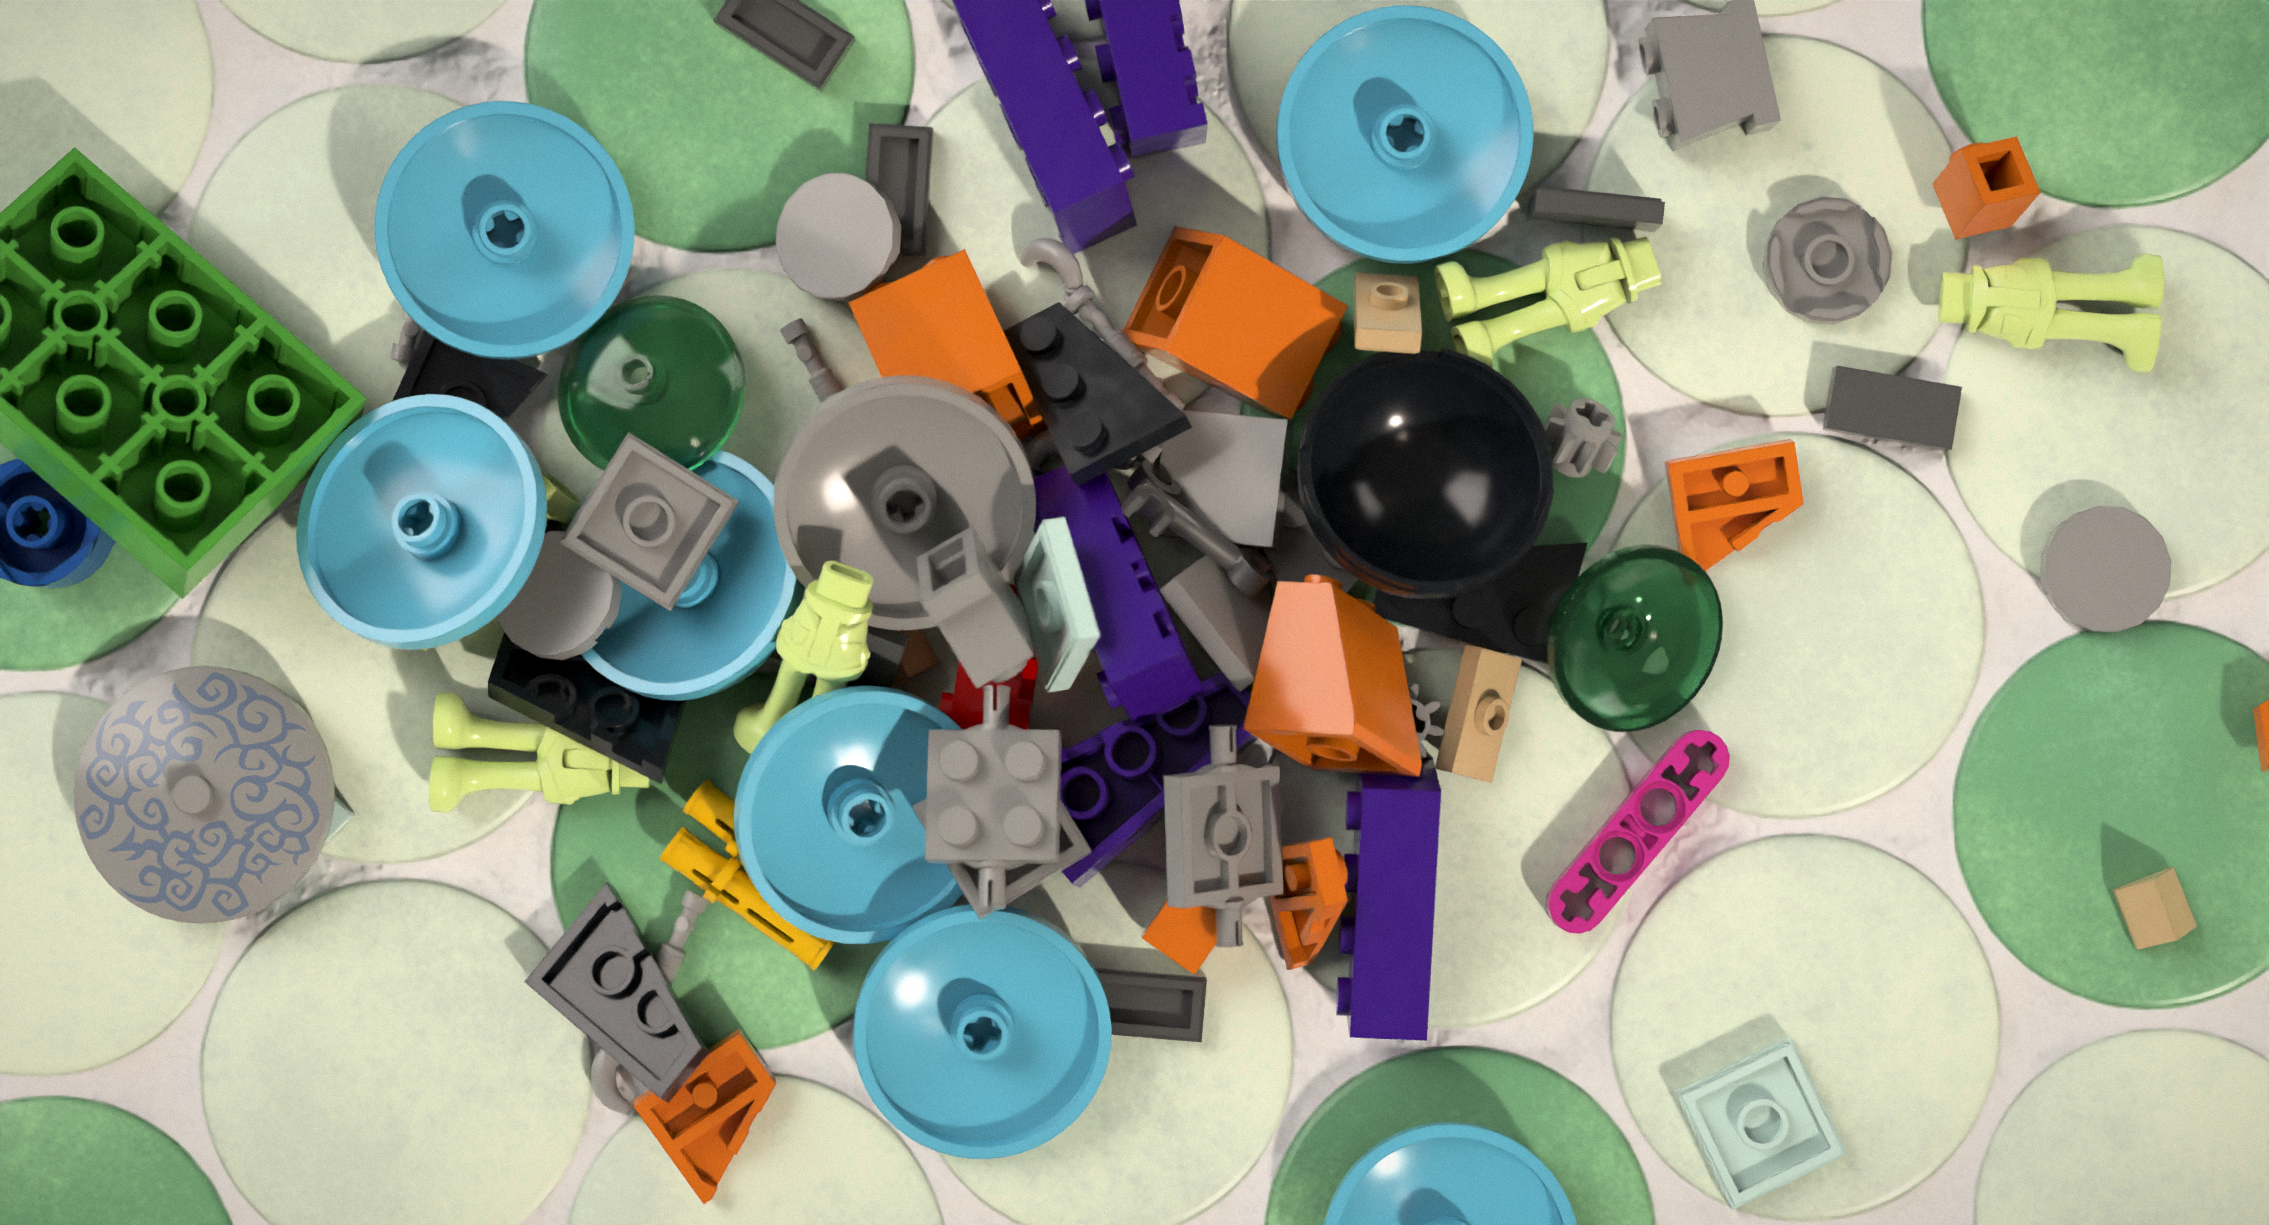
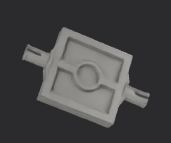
M993 685L983 687V724H978L965 730H929L925 860L928 863H962L979 870V902L977 908L991 910L992 885V907L995 910L1006 908L1005 870H1012L1024 864H1059L1062 734L1059 730H1023L1009 724L1011 687L997 685L996 710V689Z
M1236 724L1209 725L1211 764L1203 766L1196 772L1164 776L1168 906L1178 908L1207 906L1215 908V946L1217 947L1244 945L1242 941V907L1249 905L1259 897L1283 894L1279 765L1268 764L1248 766L1243 763H1237Z

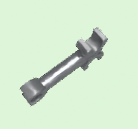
M1144 460L1127 480L1128 487L1132 493L1122 503V513L1128 518L1134 511L1141 514L1149 522L1151 527L1149 533L1154 537L1160 536L1168 526L1226 569V573L1232 583L1244 594L1254 598L1269 581L1270 577L1265 573L1271 568L1272 563L1252 548L1245 547L1240 549L1177 502L1175 498L1181 492L1179 483L1174 479L1168 485L1162 483L1152 472L1153 464L1148 460Z

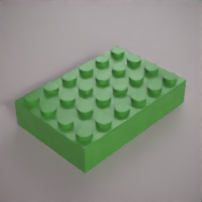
M74 147L0 213V442L178 596L184 599L312 474L321 456L331 443L345 429L362 417L367 398Z

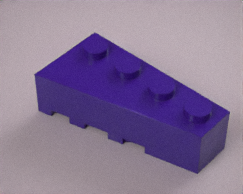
M952 0L961 26L995 97H998L1001 103L999 104L1016 145L1020 151L1023 150L1025 153V161L1046 208L1050 206L1061 242L1073 254H1076L1137 226L1125 181L1134 178V173L1120 143L1117 142L1108 146L1099 127L1107 124L1108 120L1094 89L1090 88L1082 92L1073 73L1082 70V66L1068 35L1065 34L1056 38L1047 21L1057 16L1051 0Z
M1084 0L1088 20L1101 19L1106 43L1095 45L1102 83L1114 81L1119 100L1118 106L1108 108L1115 143H1128L1131 159L1206 143L1208 122L1203 103L1197 104L1196 71L1191 49L1189 50L1188 46L1184 45L1182 35L1185 34L1179 0Z
M1065 465L1033 479L1036 497L1034 533L1036 534L1043 520L1061 517L1066 519L1100 634L1091 651L1096 650L1104 669L1096 673V676L1110 707L1113 709L1123 705L1132 721L1136 723L1205 691L1127 516L1122 513V504L1108 473L1105 472L1078 487L1069 475Z
M1220 672L1201 681L1205 691L1136 723L1131 718L1125 721L1121 720L1099 731L1100 733L1066 750H1061L1060 800L1092 850L1091 854L1062 871L1071 884L1079 888L1082 887L1165 817L1164 776L1196 772L1203 766L1211 764L1209 725H1237V756L1258 739L1243 729L1251 693L1247 688L1239 692L1225 674Z
M1421 758L1422 767L1419 777L1356 773V791H1347L1345 825L1346 830H1354L1353 854L1344 853L1343 859L1347 868V882L1344 887L1346 892L1352 893L1351 916L1341 915L1339 954H1349V977H1337L1336 1016H1347L1350 1038L1427 1041L1441 788L1433 758Z

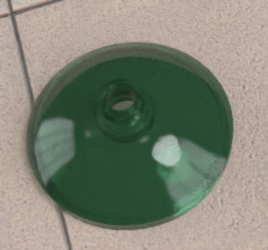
M655 295L634 298L608 309L603 317L586 333L577 338L569 349L562 366L558 384V405L561 420L568 437L576 449L589 462L602 471L605 470L628 432L692 471L709 460L723 446L734 430L744 403L746 388L745 368L739 348L724 325L706 309L693 302L672 296ZM646 367L647 373L643 381L638 384H630L632 372L637 368Z
M1642 544L1625 547L1609 553L1589 566L1573 582L1564 595L1555 613L1549 635L1548 664L1550 675L1559 696L1567 707L1586 722L1601 729L1614 732H1632L1647 729L1666 721L1681 711L1705 684L1720 650L1723 614L1718 592L1712 580L1702 567L1691 558L1674 549L1660 545ZM1619 619L1617 627L1610 633L1612 625Z

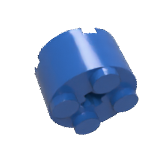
M14 459L0 465V578L19 585L55 589L78 584L93 575L103 565L116 541L22 460ZM40 511L50 513L51 519L47 522L49 531L46 535L36 534L35 532L42 524L38 517Z

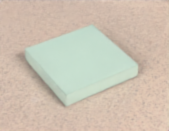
M1065 517L1043 520L1013 578L1018 598L1026 609L1033 650L1044 688L1047 689L1048 693L1070 689L1100 636Z
M1790 1037L1674 1092L1720 1189L1732 1210L1848 1154Z

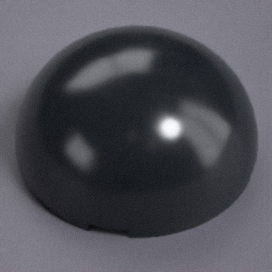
M1443 348L1440 352L1420 350V353L1416 352V354L1380 352L1346 369L1324 390L1312 407L1305 422L1298 447L1296 471L1300 501L1312 532L1324 550L1338 565L1355 578L1385 593L1404 598L1429 600L1455 597L1476 591L1505 575L1523 559L1538 539L1547 520L1554 494L1553 470L1549 453L1551 450L1550 442L1540 418L1529 401L1508 379L1490 366L1470 356Z

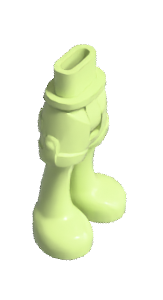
M1646 236L1623 244L1618 237L1611 238L1608 242L1582 244L1564 240L1544 248L1542 260L1494 276H1469L1463 266L1456 261H1446L1436 265L1434 268L1440 306L1447 322L1466 317L1485 307L1539 292L1546 294L1545 300L1500 317L1484 321H1470L1452 327L1451 340L1455 352L1470 356L1491 368L1493 366V355L1503 346L1517 339L1562 325L1569 333L1593 328L1602 316L1625 302L1628 304L1635 302L1639 291L1662 284L1660 270L1651 243Z
M2144 253L2138 255L2133 260L2131 267L2111 273L2051 270L2048 260L2025 257L2019 258L2013 264L1992 266L1984 269L1980 265H1973L1970 274L1942 272L1938 322L1965 324L1966 332L1975 333L1977 329L1978 332L2007 340L2014 348L2039 349L2043 346L2045 339H2080L2108 343L2122 350L2124 362L2131 371L2150 373L2158 353L2162 325L2160 314L2082 312L2056 308V303L2060 300H2097L2126 303L2133 308L2158 309L2164 296L2163 259L2160 255Z
M826 561L819 580H814L808 585L804 593L805 598L798 606L794 615L783 620L776 640V649L782 657V661L769 698L765 704L754 703L742 708L737 714L733 728L736 741L748 753L752 754L769 729L785 714L796 707L809 674H814L817 677L812 698L832 690L846 688L848 681L858 679L865 671L868 658L870 657V650L866 643L868 619L873 609L872 601L868 598L874 581L870 574L837 561Z
M442 692L436 695L433 713V742L436 749H506L537 753L538 758L536 761L504 762L476 761L460 757L436 755L432 761L429 781V805L432 812L448 813L458 807L464 796L480 790L514 789L543 792L544 800L547 803L571 805L581 797L610 792L611 785L612 795H620L621 787L649 788L650 786L649 778L541 723H517L485 719L470 712L464 700L453 692Z

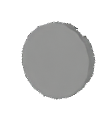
M825 173L803 183L786 201L777 222L776 250L783 271L799 289L824 300L852 301L863 296L874 286L884 281L881 278L887 273L890 265L894 266L900 253L901 224L893 202L884 192L879 191L874 184L849 173Z
M1819 197L1796 205L1775 223L1764 244L1762 269L1770 293L1786 312L1807 323L1834 325L1858 317L1877 301L1890 279L1892 250L1885 229L1875 217L1872 218L1867 211L1859 208L1861 207L1860 205L1848 199Z
M2097 506L2072 515L2052 531L2041 554L2040 580L2045 594H2048L2050 602L2056 607L2054 609L2065 621L2085 631L2115 633L2140 625L2160 607L2170 586L2171 558L2163 536L2146 518L2123 507Z
M550 531L544 534L541 550L531 574L515 598L497 615L498 623L511 642L539 658L565 660L586 653L598 643L595 639L603 633L604 629L611 628L619 611L622 594L620 580L559 543L565 533L563 531Z

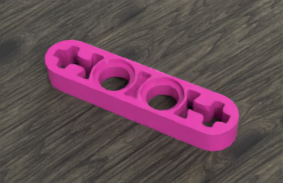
M1692 730L1683 733L1673 741L1549 889L1546 895L1545 906L1548 917L1556 926L1567 932L1580 934L1591 931L1605 918L1724 777L1729 768L1730 755L1727 745L1718 735L1703 730ZM1708 743L1713 748L1709 753L1708 759L1714 766L1709 773L1704 770L1694 771L1684 784L1695 788V792L1688 799L1679 785L1662 778L1661 774L1669 766L1674 775H1679L1690 761L1689 757L1684 753L1686 746L1690 744L1694 747H1702ZM1656 788L1669 792L1674 798L1676 805L1675 813L1671 820L1659 826L1646 822L1640 810L1641 800L1644 795ZM1614 837L1626 839L1634 850V861L1631 867L1620 874H1611L1605 871L1599 860V851L1603 843ZM1587 863L1596 877L1612 884L1614 887L1606 897L1603 891L1596 887L1585 901L1587 907L1591 909L1590 914L1585 919L1573 915L1567 921L1561 915L1566 905L1560 899V896L1566 889L1577 894L1590 881V879L1579 875V871Z

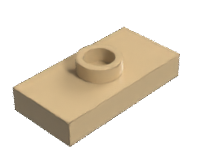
M1355 272L1353 290L1355 348L1367 351L1420 353L1422 325L1419 278L1416 276Z
M1465 644L1435 769L1492 783L1504 731L1509 721V710L1522 659Z

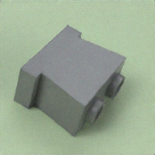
M1754 0L1728 1L1719 14L1652 18L1645 28L1646 37L1639 38V52L1645 74L1647 76L1655 74L1660 99H1655L1652 102L1654 121L1659 136H1669L1672 151L1740 124H1744L1746 135L1769 131L1781 121Z
M971 526L917 557L916 560L921 604L934 624L939 626L975 687L979 688L991 680L999 683L1012 678L1025 667L1027 659L1034 656L1026 609L987 553L986 546Z

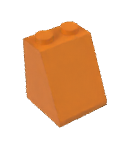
M1175 226L1123 331L1140 351L1264 413L1291 420L1295 411L1305 405L1314 387V379L1312 377L1323 355L1335 346L1341 335V319L1348 305L1225 235Z
M965 249L951 256L934 258L927 262L922 269L894 282L877 284L863 296L848 302L881 377L898 375L922 376L942 380L964 388L992 406L1010 425L1019 441L1046 429L1022 370Z
M1307 575L1304 582L1277 581L1243 729L1310 770L1419 777L1422 762L1398 628L1376 614V607L1372 603L1353 598L1342 590L1343 584L1336 579L1322 575Z

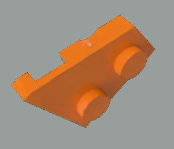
M1791 439L1664 461L1682 579L1687 584L1699 581L1706 576L1704 572L1734 550L1739 552L1757 539L1760 532L1771 523L1780 522L1804 504L1795 441Z
M1332 837L1282 844L1283 894L1272 895L1269 898L1287 970L1315 962L1348 901L1344 887L1347 882V868L1341 853L1335 849Z
M740 1028L708 1049L710 1053L669 1103L660 1099L650 1089L633 1101V1107L703 1204L713 1198L720 1179L733 1156L737 1155L749 1134V1128L756 1115L762 1111L776 1086L775 1077Z

